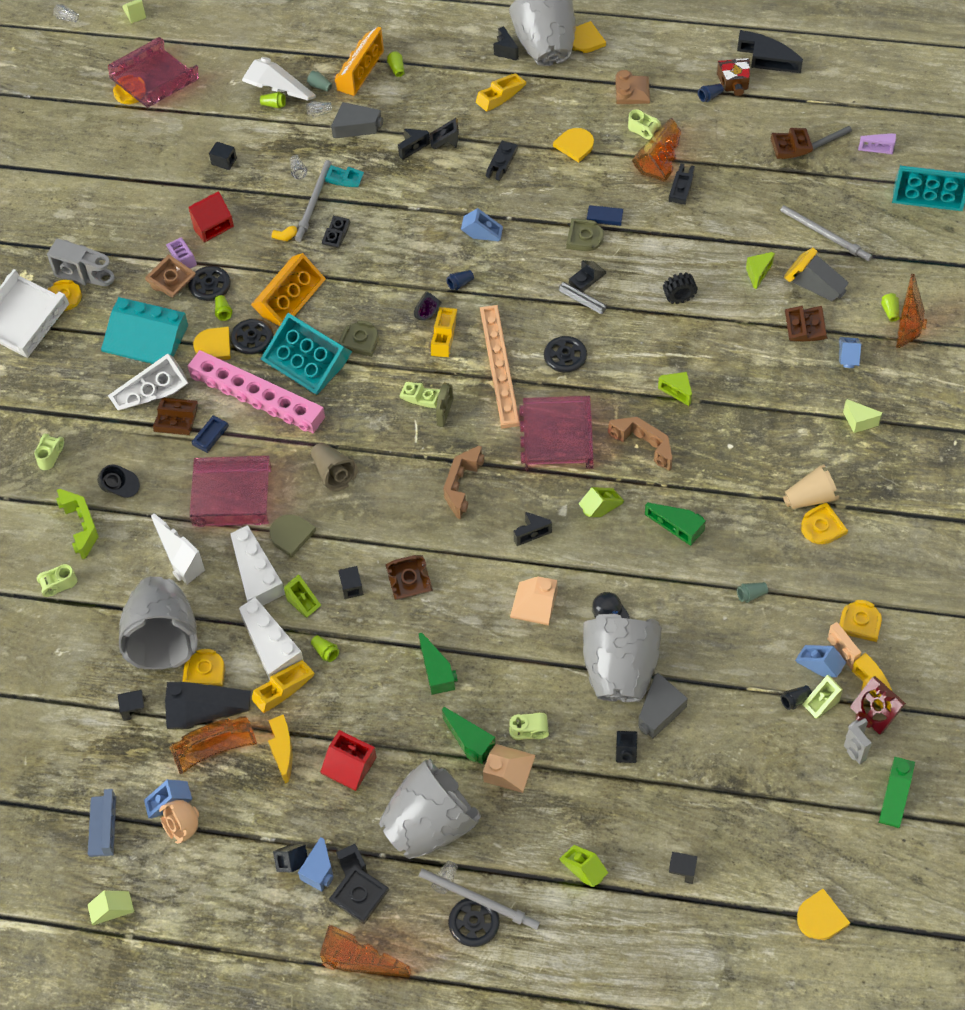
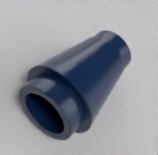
M720 83L702 86L698 90V97L702 102H709L723 93L724 88Z
M471 270L451 273L446 278L447 285L451 290H458L473 280L474 275Z

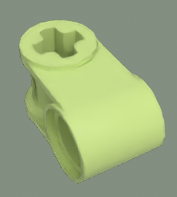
M635 109L629 113L628 129L645 139H652L655 131L661 128V123L657 118L641 110Z
M46 433L42 435L40 443L34 452L40 469L49 470L54 466L64 447L63 437L55 438Z
M63 564L40 573L37 576V581L41 584L42 595L44 597H51L61 591L74 587L77 583V577L71 566Z
M545 713L517 714L510 719L509 734L515 740L544 739L549 736L548 720Z

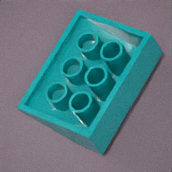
M900 165L894 183L892 203L963 211L965 205V173Z
M118 297L111 311L101 351L151 364L166 354L174 357L189 326L186 314Z
M287 313L260 360L318 395L344 367L352 351L299 318Z

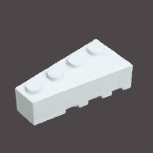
M247 525L230 533L247 602L256 597L263 606L285 595L282 581L249 526Z
M256 597L239 608L244 625L269 680L272 675L303 660L301 650Z

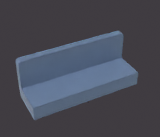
M104 789V796L91 797L88 839L89 857L114 856L116 795L113 789Z

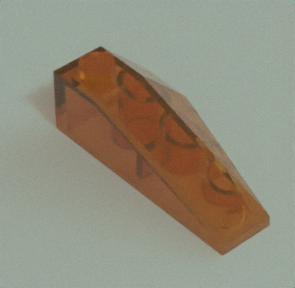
M670 118L632 159L634 166L642 175L664 182L673 172L672 162L676 159L675 148L679 145L681 130L673 118Z
M915 274L910 276L900 317L896 348H901L920 337L922 329H926L927 319H924L925 310Z
M329 924L320 952L323 965L328 969L335 970L336 968L341 971L410 977L411 969L407 964L386 953H383L382 956L379 955L378 951L373 948L374 946L368 943L361 945L354 940V935Z

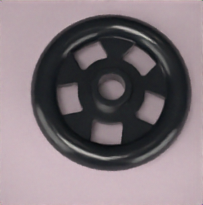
M205 266L196 270V275L188 283L189 290L195 298L203 301H214L217 296H224L228 292L231 280L224 269L216 266ZM214 273H216V274H218V275H220V276H219L218 278H216L215 276H212V275H213ZM204 274L207 275V276L203 277L202 279L199 278L200 276H202V275H204ZM218 283H224L222 288L218 287ZM201 284L202 288L196 289L195 285ZM206 291H213V293L206 294Z
M252 318L238 323L233 328L230 339L237 351L252 355L266 350L274 334L267 322ZM249 326L250 329H247L245 332L242 330ZM257 326H259V327H261V328H263V329H262L261 331H259L258 329H255V328H256ZM243 336L244 341L239 342L238 337ZM261 336L266 337L264 342L260 341ZM247 344H255V347H247Z
M560 336L552 339L546 345L544 359L547 365L555 371L563 373L573 372L581 368L586 362L587 349L577 338ZM565 344H573V347L571 348L570 346H565ZM556 345L560 347L557 351L553 350ZM575 352H580V357H575ZM557 356L560 361L555 362L552 358ZM565 362H573L571 365H565Z
M464 898L452 908L448 918V926L452 936L459 943L469 947H479L487 944L495 937L500 926V917L498 912L468 898ZM471 906H481L480 912L471 911ZM461 911L466 913L463 921L457 919ZM490 914L491 923L485 924L484 915ZM472 918L478 919L475 924L471 923L470 920ZM463 926L466 930L470 931L466 936L459 931ZM484 929L486 934L481 937H477L475 932Z

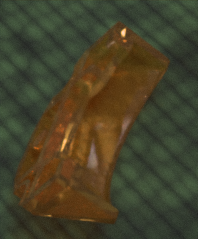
M241 716L234 720L229 718L195 729L182 736L181 741L171 744L169 749L179 774H183L192 766L213 755L238 747L255 745L257 741L250 721L246 716Z

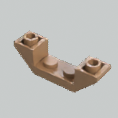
M638 417L609 421L608 433L613 438L624 442L633 432L635 436L646 440L651 446L657 448L654 454V462L658 466L670 471L672 468V453L668 435Z
M481 446L472 448L454 457L443 488L445 500L459 519H461L463 512L466 513L468 501H466L465 493L458 492V480L463 477L465 470L477 472L479 465H483L485 455L482 454Z

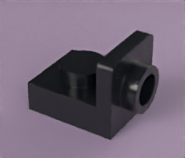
M617 731V763L637 762V731Z

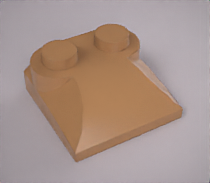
M628 70L617 72L615 75L616 104H650L649 76L632 75Z
M168 254L145 279L150 283L153 290L162 291L173 298L196 273Z

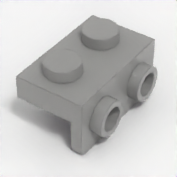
M865 718L861 721L856 720L849 725L844 743L848 755L853 760H856L859 765L866 761L871 747L870 740L864 734L868 722Z

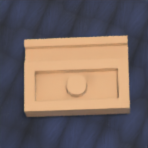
M838 622L830 626L827 640L845 659L849 668L852 669L854 662L861 656V651Z

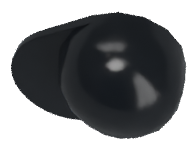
M107 465L98 474V485L104 492L113 493L123 498H130L139 490L140 483L138 477L121 466Z
M603 592L595 597L592 603V612L595 618L601 614L621 615V618L630 619L628 612L616 594Z

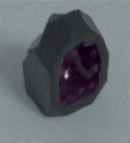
M426 291L416 304L414 317L418 320L431 318L442 302Z

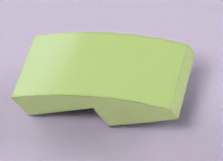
M406 382L399 397L413 404L436 408L440 389L424 388L422 383Z

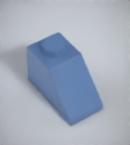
M477 208L463 217L461 230L473 239L501 240L503 226Z
M840 337V364L845 368H854L855 365L859 366L860 340L858 338Z
M805 645L795 660L798 664L822 677L827 675L837 677L846 664L845 659L834 646Z
M167 779L145 798L144 803L148 818L152 819L162 816L163 811L159 812L160 807L168 802L184 800L189 803L192 797L188 782Z
M320 837L298 871L301 881L321 892L325 886L328 887L331 884L333 872L325 840Z

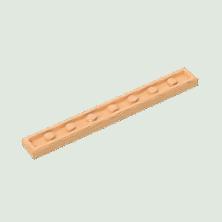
M498 305L480 307L501 429L520 426Z

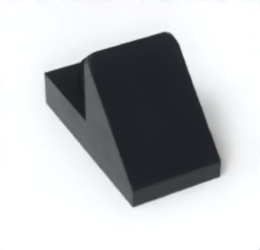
M504 26L498 28V42L493 44L494 55L518 60V46Z
M454 118L430 133V145L433 149H437L447 142L457 148L459 135L458 119Z
M404 129L405 140L398 144L399 157L404 160L430 144L429 132L427 130Z
M582 260L581 270L569 278V284L584 292L603 277L606 271L594 261Z
M525 512V522L527 525L520 526L513 531L514 542L516 546H520L552 533V522L550 519Z

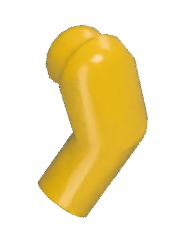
M289 226L282 232L273 230L272 238L289 241L296 236L298 229L295 226Z

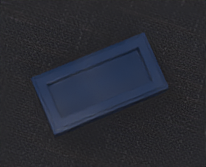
M589 205L587 220L595 221L597 224L621 226L624 209Z
M213 415L192 440V445L208 453L229 427L228 422Z

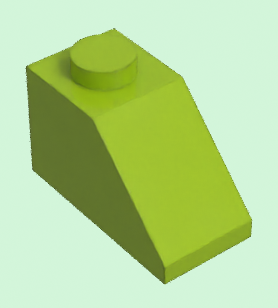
M592 487L579 502V505L586 516L602 517L622 505L624 500L614 488Z
M573 845L559 858L583 883L592 887L601 883L608 874V871L595 853Z

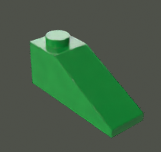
M649 502L645 505V515L690 546L705 531L706 520L700 514H695L691 510Z
M418 633L431 695L455 690L454 682H458L456 670L451 669L449 661L423 633Z
M443 707V720L466 754V757L472 762L477 761L483 764L496 745L495 736L448 708Z
M894 757L878 823L900 828L913 776L914 761Z

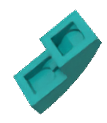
M330 165L325 182L345 187H359L364 172L351 167H347V170Z

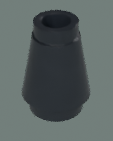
M805 685L784 691L783 695H781L782 705L787 710L796 709L811 695V689Z

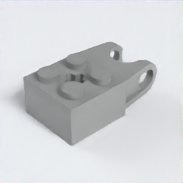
M60 239L55 240L47 253L55 277L72 280L85 286L87 283L109 286L114 282L113 272L107 269L110 261L105 254L89 249L84 245H77ZM99 260H105L106 262L101 265ZM105 275L110 276V279L107 281L101 280Z

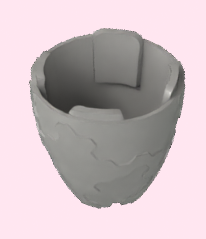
M515 0L512 3L509 13L515 33L539 66H551L555 61L557 64L566 61L572 53L576 30L572 0Z
M150 576L141 580L131 592L121 614L119 623L120 652L128 663L137 668L152 670L177 668L187 662L197 648V624L190 603L180 587L170 578L166 580L162 577Z
M601 614L596 616V619L583 623L584 661L588 670L590 684L598 699L613 702L617 700H622V702H638L643 698L659 658L662 627L658 621L654 619L642 621L621 618V615Z
M431 758L429 760L425 759L403 780L388 803L379 822L381 828L385 827L383 832L388 840L399 852L405 850L406 852L403 855L408 859L431 853L450 844L473 829L479 822L478 819L481 818L480 812L475 807H471L458 790V782L446 769H439L434 765Z

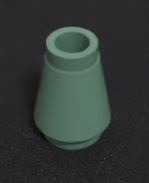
M311 71L308 75L307 82L310 86L327 92L332 88L333 83L320 72Z
M765 582L743 583L737 588L739 600L746 603L768 593V587Z

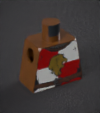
M749 58L718 61L717 75L726 92L734 91L736 96H740L744 93V90L749 88Z

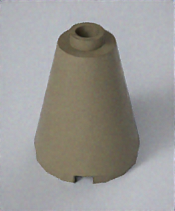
M318 443L312 448L311 456L327 488L331 491H340L349 486L347 483L351 479L354 481L358 473V467L351 458L325 443Z

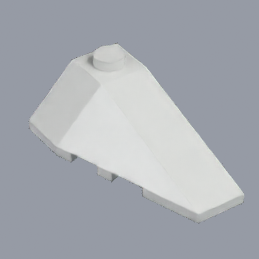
M267 57L254 60L242 81L257 87H272V91L276 92L287 91L288 95L301 99L311 100L316 98L313 92L277 63L271 62V59Z
M166 354L108 396L116 409L120 411L173 395L188 385V381L174 357Z
M152 514L154 526L174 569V576L179 581L183 580L186 584H189L205 571L199 551L185 537L180 538L175 529L170 530L167 523L156 514Z

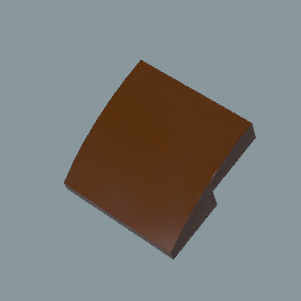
M790 128L789 133L771 134L770 139L777 159L794 158L813 151L806 128Z
M802 305L785 309L790 341L804 342L828 339L822 306L804 309Z
M161 398L157 407L158 415L153 424V431L190 435L197 412L198 401Z

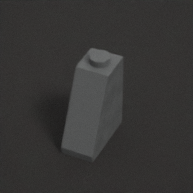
M342 102L331 125L333 138L377 134L379 127L381 128L383 125L381 110Z
M818 255L814 256L802 272L795 274V279L792 281L830 301L837 297L840 299L847 290L845 288L849 283Z
M659 673L654 676L638 721L640 731L652 738L656 737L687 707L688 701L685 695Z

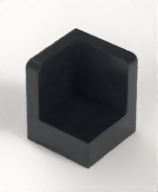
M216 142L209 152L211 164L226 170H230L237 159L235 147L224 143Z
M353 566L340 569L338 572L344 599L364 595L358 567Z
M142 689L117 694L119 710L123 721L132 719L131 712L145 708V697Z
M290 844L273 851L276 872H294L302 867L308 857L305 844Z
M356 844L336 852L345 876L354 865L367 873L365 862Z
M672 851L669 873L685 876L684 883L693 884L698 856Z

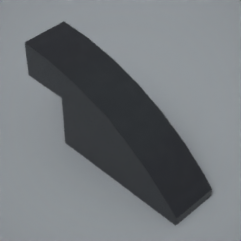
M740 30L737 51L753 53L751 68L801 73L803 59L791 48L765 35Z

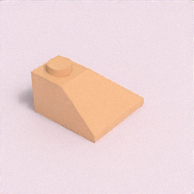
M538 576L519 582L510 618L549 625L558 592L557 580Z
M496 744L489 753L483 770L484 782L523 793L535 755Z

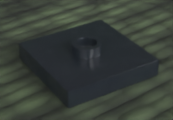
M354 865L331 895L329 901L362 924H365L389 891V887Z

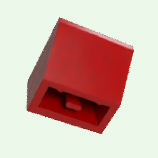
M219 191L188 207L194 231L204 243L234 227L232 215Z
M339 730L328 747L320 773L357 791L377 758L375 747Z

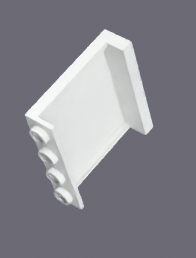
M13 269L0 286V344L28 358L69 305L65 294L61 292L55 294L19 276L17 271Z

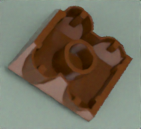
M412 555L385 564L395 600L433 591L423 555Z

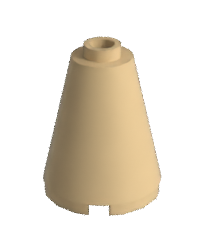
M824 464L818 466L785 491L783 500L787 507L791 506L792 509L839 500V495L835 496L834 494L837 488L829 471L824 472L823 470L826 467Z

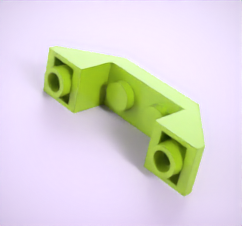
M58 489L59 497L56 498L59 509L63 508L65 514L77 511L79 518L83 517L85 521L81 523L84 531L73 535L75 542L72 543L76 554L80 553L82 560L86 559L99 537L83 496Z

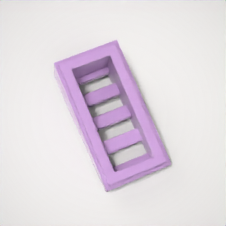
M896 134L861 136L858 150L893 154Z
M182 237L166 244L172 257L188 268L197 265L194 255Z

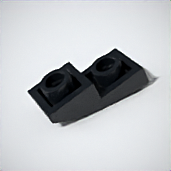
M333 215L329 228H326L322 245L339 248L351 223L350 219Z

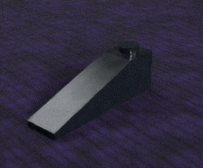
M167 682L165 696L167 729L194 728V725L204 722L207 724L217 718H227L250 710L251 691L191 682Z

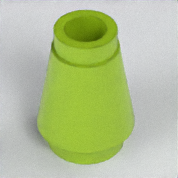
M397 51L389 53L387 63L396 77H402L405 74L402 55Z
M281 92L261 95L260 104L281 109V107L286 105V96Z
M894 293L884 295L881 305L889 321H898L900 319L899 298Z
M219 295L215 298V316L220 321H227L231 318L233 311L225 296Z
M319 635L311 640V645L324 661L332 662L338 657L339 649L336 644Z

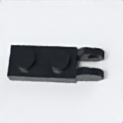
M501 141L486 170L487 178H490L493 172L497 171L495 179L501 180L517 152V144Z
M680 164L670 191L669 202L686 205L695 166L691 165L689 173H684L685 164Z

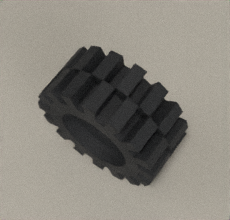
M687 272L684 274L679 273L678 276L674 274L673 278L669 277L668 281H665L663 284L664 293L671 304L685 303V300L689 301L690 297H695L694 294H697L698 290L692 274Z

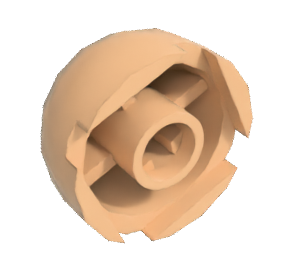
M184 800L171 801L160 807L159 812L163 811V817L160 818L163 828L171 839L173 837L177 839L175 843H182L194 835L198 829L199 812L196 807Z

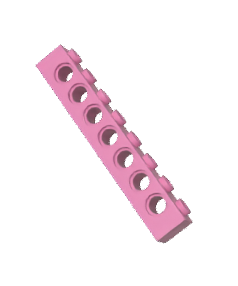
M199 350L188 365L190 376L195 381L204 382L210 388L219 389L224 394L234 396L241 402L249 403L258 410H264L273 417H279L288 424H294L303 431H309L314 434L325 418L322 406Z

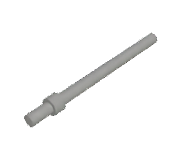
M326 160L303 219L299 221L297 226L298 231L295 240L298 242L302 240L304 233L308 230V222L332 164L329 160Z
M785 205L782 206L780 211L846 248L854 256L858 255L867 261L871 260L872 255L862 250L861 246L846 241Z
M423 868L419 873V877L513 919L512 921L519 925L522 923L537 930L540 924L539 921L526 916L525 912L508 908Z

